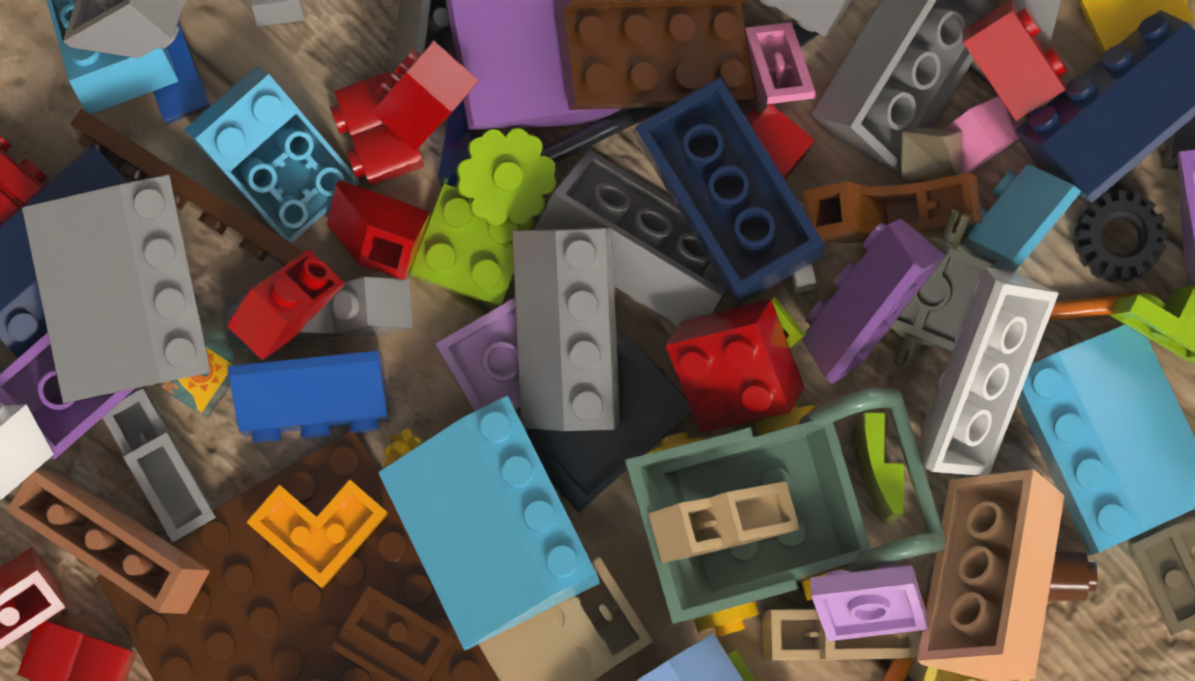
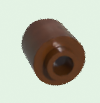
M1055 552L1048 601H1086L1088 592H1096L1098 581L1096 562H1088L1086 552Z

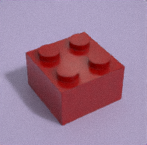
M772 299L684 320L666 344L667 351L700 433L790 413L805 387Z

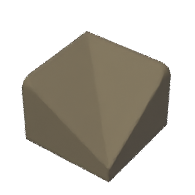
M922 126L902 131L901 178L934 180L961 174L962 131Z

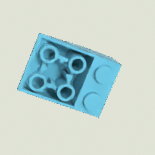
M46 0L68 81L84 110L89 114L179 82L167 47L164 49L157 48L141 58L69 47L63 42L77 0Z
M257 66L184 129L210 161L280 237L290 243L294 242L330 210L335 187L339 180L355 186L361 182L358 178L356 179L355 174L270 74Z

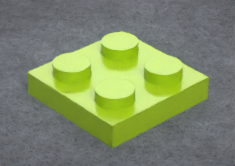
M443 184L410 275L411 277L488 305L499 307L504 304L515 275L513 231L531 230L535 216L521 225L514 224L508 218L500 225H490L484 219L477 218L471 214L470 202L472 198L461 196L457 192V188Z

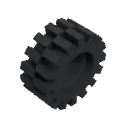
M1118 190L1110 195V192L1106 193L1094 201L1080 216L1079 224L1074 231V237H1077L1074 247L1076 253L1080 252L1083 257L1080 260L1084 268L1089 265L1093 269L1091 274L1099 278L1103 275L1107 277V282L1113 283L1117 280H1122L1123 282L1132 281L1135 277H1140L1150 270L1164 253L1166 245H1163L1168 237L1167 229L1162 228L1165 218L1162 213L1158 215L1153 210L1157 206L1151 200L1147 203L1141 200L1142 194L1134 192L1132 195H1126V190ZM1114 219H1123L1130 222L1136 228L1138 244L1133 252L1120 255L1111 252L1105 246L1102 232L1107 222Z

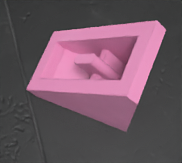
M792 22L745 28L755 99L751 102L773 104L813 99L815 97V89Z
M999 96L970 108L944 128L946 130L962 131L961 174L974 171L1021 141L1015 131L1023 125L1021 119L1015 121Z

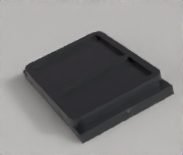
M628 335L617 345L620 424L614 430L555 431L525 429L550 481L560 491V495L566 498L578 513L627 471L626 459L646 454L692 412L686 396L666 375L665 370L654 362L631 335Z

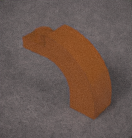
M972 173L904 185L864 186L845 181L802 190L805 213L823 242L864 243L870 233L880 223L887 227L888 224L902 219L910 227L928 235L943 234L952 209L961 211L955 228H957L963 213L971 216L967 226L982 223L977 176Z

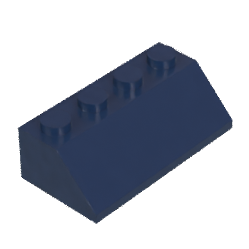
M1159 10L1154 15L1144 19L1138 28L1120 44L1108 49L1103 54L1102 59L1083 75L1071 80L1067 84L1065 91L1056 96L1046 106L1034 111L1029 120L1015 132L1035 166L1042 171L1073 184L1082 191L1079 194L1080 197L1093 203L1195 116V30L1188 22Z
M93 144L0 223V339L18 358L48 332L22 207L128 183Z

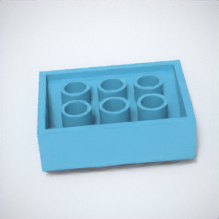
M1123 325L1031 364L1017 405L1057 489L1065 495L1064 504L1089 556L1102 552L1195 509V436L1147 337L1127 325Z
M508 395L461 418L378 472L465 651L600 584L597 573Z

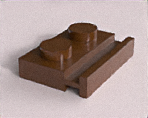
M368 585L330 648L385 681H428L453 641L454 636Z

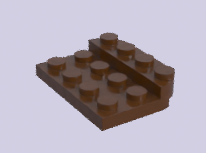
M556 0V19L569 110L672 106L721 77L737 104L749 103L755 99L742 12V4L748 0Z

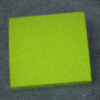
M864 413L855 423L857 454L862 477L871 501L883 522H893L904 514V464L884 463L885 413Z

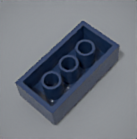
M721 77L635 127L638 144L738 306L823 256L824 242Z

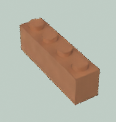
M36 469L22 482L7 509V512L158 613L187 614L210 572L208 568L60 471Z

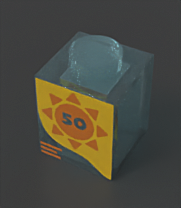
M211 338L206 344L211 373L164 382L161 386L166 393L207 420L231 386L228 366L235 365L230 362L235 354Z

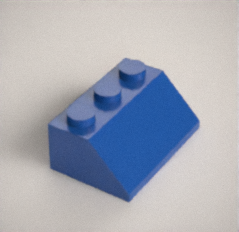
M378 351L228 366L238 429L244 437L252 436V443L282 440L281 433L301 431V438L325 437L331 435V427L350 426V433L373 432L380 430L379 422L390 421L385 366Z

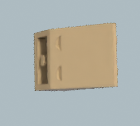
M600 557L591 562L600 584L478 644L500 681H595L653 644L652 638Z

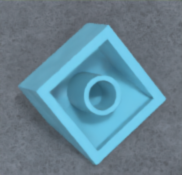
M1027 164L1019 175L1010 169L992 191L999 199L988 212L980 206L982 223L966 227L965 232L969 235L962 244L974 253L997 261L994 269L1015 272L1082 191L1073 184L1030 164Z

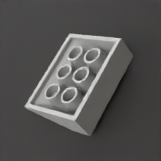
M169 175L120 184L22 207L63 403L211 373Z

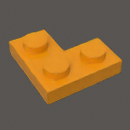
M351 480L344 485L317 517L279 485L246 523L323 589L388 515V512Z

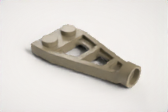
M1195 521L1172 525L1128 545L1170 635H1175L1195 626V563L1190 555L1191 549L1195 545Z

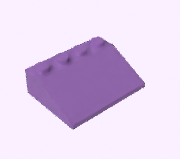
M446 0L457 62L479 80L464 98L469 129L591 125L622 109L569 110L556 19V0Z

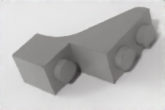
M361 277L345 282L340 291L289 342L332 336H382L413 328L409 280ZM247 294L226 299V327ZM227 327L229 348H248Z

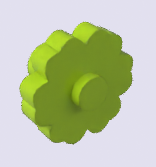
M521 128L512 129L505 136L496 129H490L468 143L467 152L470 159L463 160L456 166L458 178L457 192L461 196L472 198L470 212L473 216L484 219L488 224L494 226L502 224L507 218L514 224L521 225L544 211L545 203L542 195L552 192L556 187L554 176L555 163L549 157L540 156L542 142L538 137L528 135Z

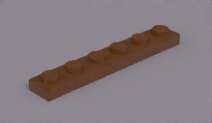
M82 108L70 123L80 135L77 140L80 146L87 149L93 144L102 155L107 152L121 162L117 169L132 180L140 181L145 178L150 179L169 175L176 208L182 210L185 204L201 213L198 221L214 233L222 236L228 230L239 237L242 241L238 247L256 260L263 262L266 256L284 267L304 253L298 247Z

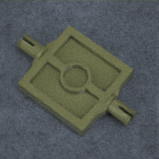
M953 209L950 211V216L942 236L928 235L917 231L944 253L946 257L891 326L901 337H904L894 364L901 367L904 364L908 350L910 351L904 366L906 370H914V365L922 345H937L952 352L954 351L956 335L964 324L973 301L974 287L982 277L985 267L994 268L997 262L970 251L961 243L967 224L971 219V216L963 213L955 230L954 228L961 211Z

